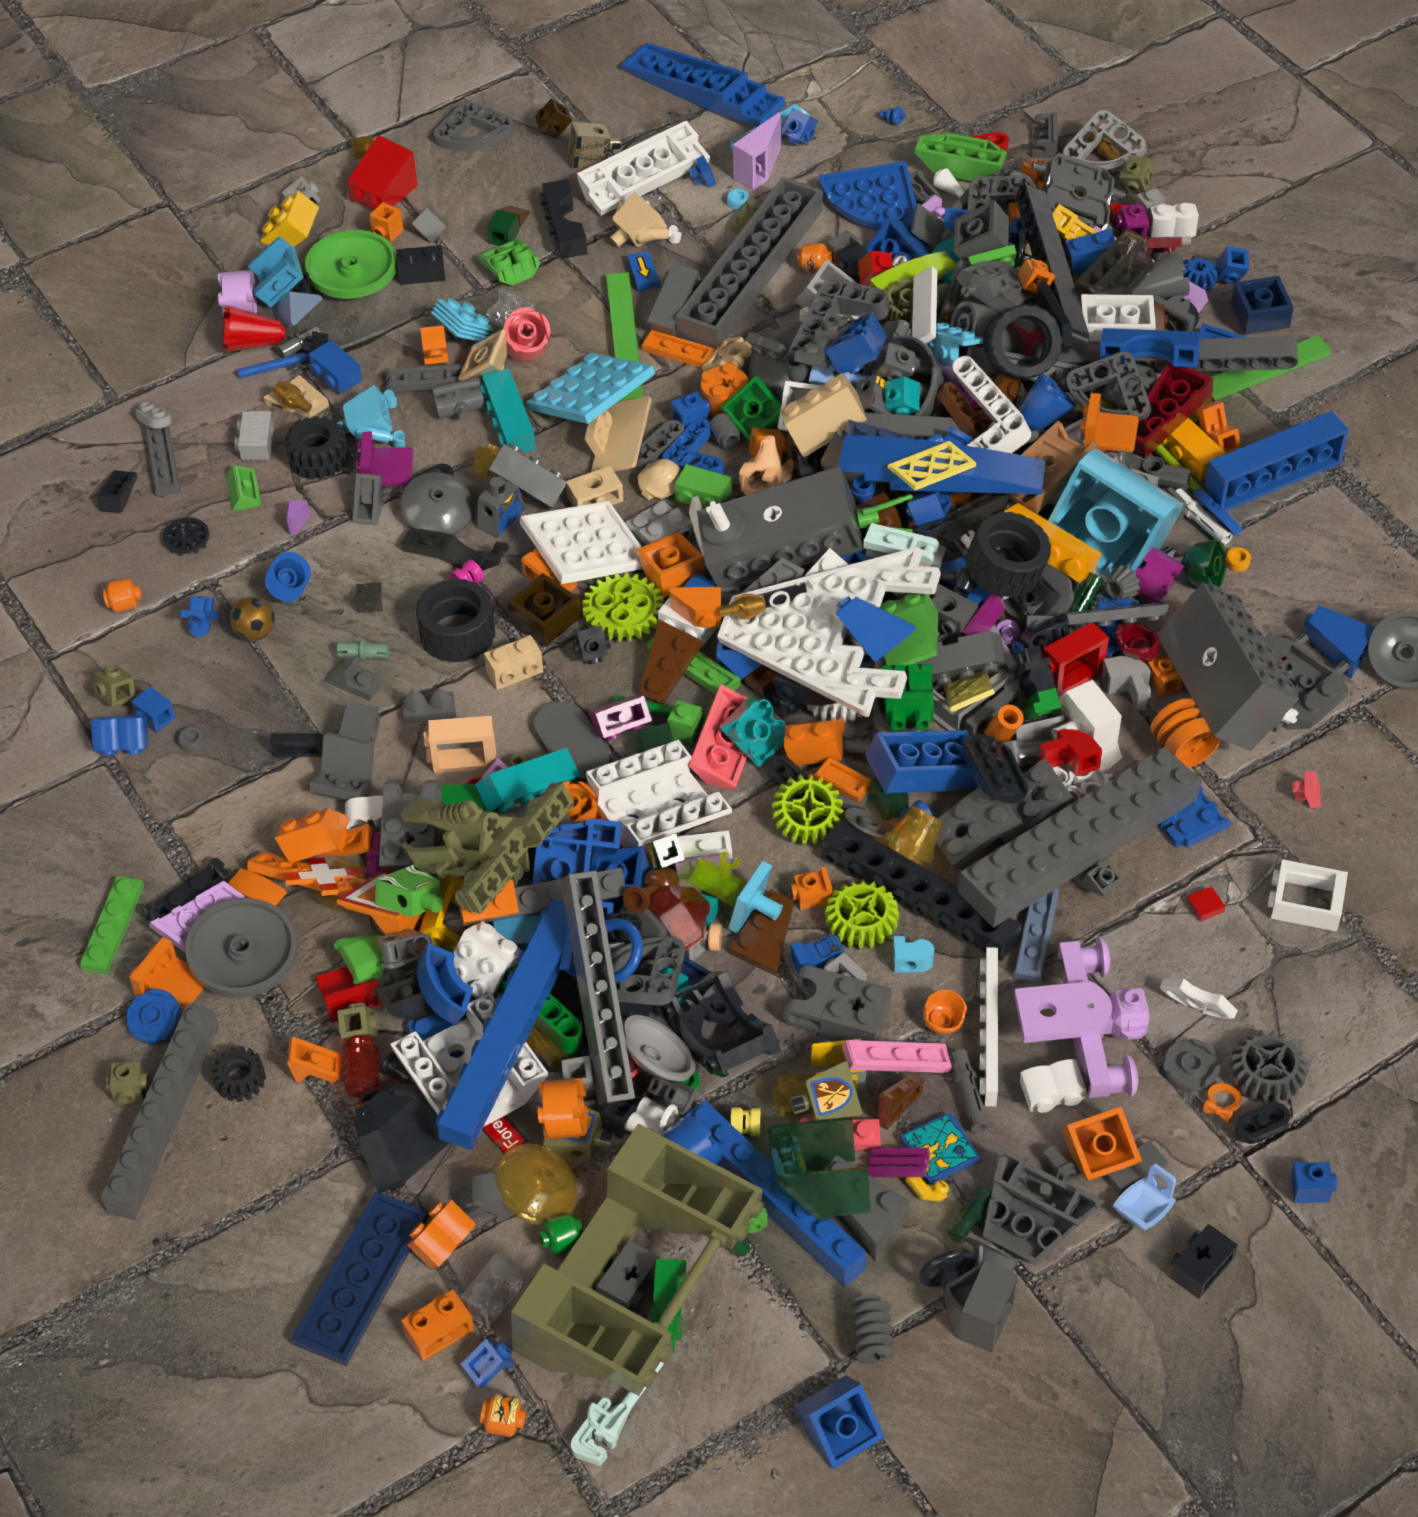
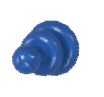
M899 106L894 109L889 108L887 112L882 110L878 114L880 118L884 119L886 117L888 122H893L895 125L901 124L903 118H906V114L903 113V109Z

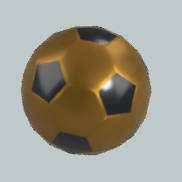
M256 596L240 599L232 608L230 623L232 629L240 638L248 641H257L264 639L272 631L275 623V614L271 605L263 598Z

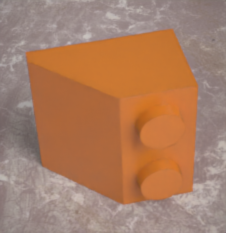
M680 532L636 549V555L649 583H655V589L661 590L663 598L670 596V588L684 587L695 573L706 577L704 556Z
M844 717L797 722L785 726L784 748L788 758L796 765L824 763L828 757L836 761H842Z
M329 808L321 811L313 810L303 817L297 819L289 818L280 824L275 839L291 864L336 849L350 820L348 816Z
M1122 1107L1071 1123L1062 1129L1071 1157L1086 1181L1142 1163Z

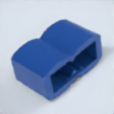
M147 715L97 717L91 720L93 751H100L101 755L117 754L116 750H126L127 754H140L142 749L149 747Z

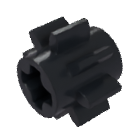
M312 331V336L305 338L303 347L308 353L307 358H309L310 352L330 341L328 334Z

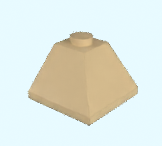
M501 329L471 347L458 378L460 381L477 377L479 380H482L483 374L504 369L505 366L503 364L507 357L505 330Z

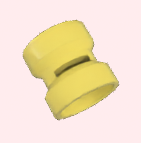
M732 1107L731 1125L741 1134L760 1137L761 1108L742 1110L741 1107ZM743 1115H746L745 1129H743Z

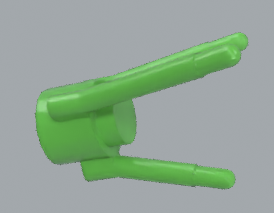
M909 494L873 507L857 509L860 529L867 528L868 532L871 523H880L879 510L910 500L913 496ZM890 527L913 533L912 529Z

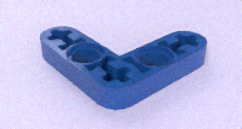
M700 418L692 421L662 455L663 459L675 462L681 471H683L686 464L697 463L691 466L722 475L725 474V468L720 458L697 452L712 435L710 423L707 419Z

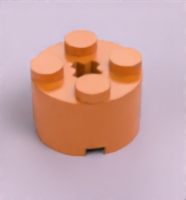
M726 363L723 366L714 367L702 373L701 398L707 400L710 407L708 415L711 417L725 413L721 406L748 383L746 374L738 369L735 364Z
M582 1078L539 1082L540 1099H543V1106H538V1120L540 1124L543 1123L544 1138L559 1139L585 1136L588 1130V1107L584 1104L583 1097H586V1091Z

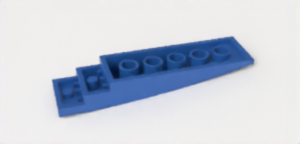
M647 42L621 64V68L660 89L693 104L755 127L766 122L767 119L773 117L786 105L784 97L768 93L766 85L749 80L748 72Z
M845 435L839 460L842 472L864 473L865 481L890 482V490L1042 494L1046 467L1045 460L954 444L976 462V467L914 490L888 469L887 465L944 442L895 437ZM946 448V449H943V450H941V451H938V452L952 453V452H951L949 449H947V448ZM925 456L918 460L931 462V457ZM935 458V462L949 464L950 459ZM954 460L953 465H961L965 462ZM902 465L899 468L909 470L910 465ZM914 466L913 471L928 472L929 468ZM933 468L932 473L939 474L946 470ZM912 477V479H913L915 482H918V481H921V480H924V479H925V478Z

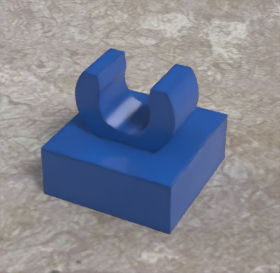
M704 155L697 158L696 161L699 167H693L689 170L695 185H701L704 181H706L709 188L716 185V180Z

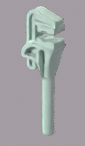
M660 1362V1364L655 1370L657 1373L664 1365V1363ZM644 1387L639 1396L629 1391L624 1399L611 1407L609 1398H602L597 1405L591 1402L588 1408V1418L571 1440L572 1454L577 1459L601 1466L607 1459V1451L601 1446H597L594 1440L590 1438L595 1434V1440L605 1442L607 1447L613 1450L617 1446L620 1432L630 1410L646 1387Z

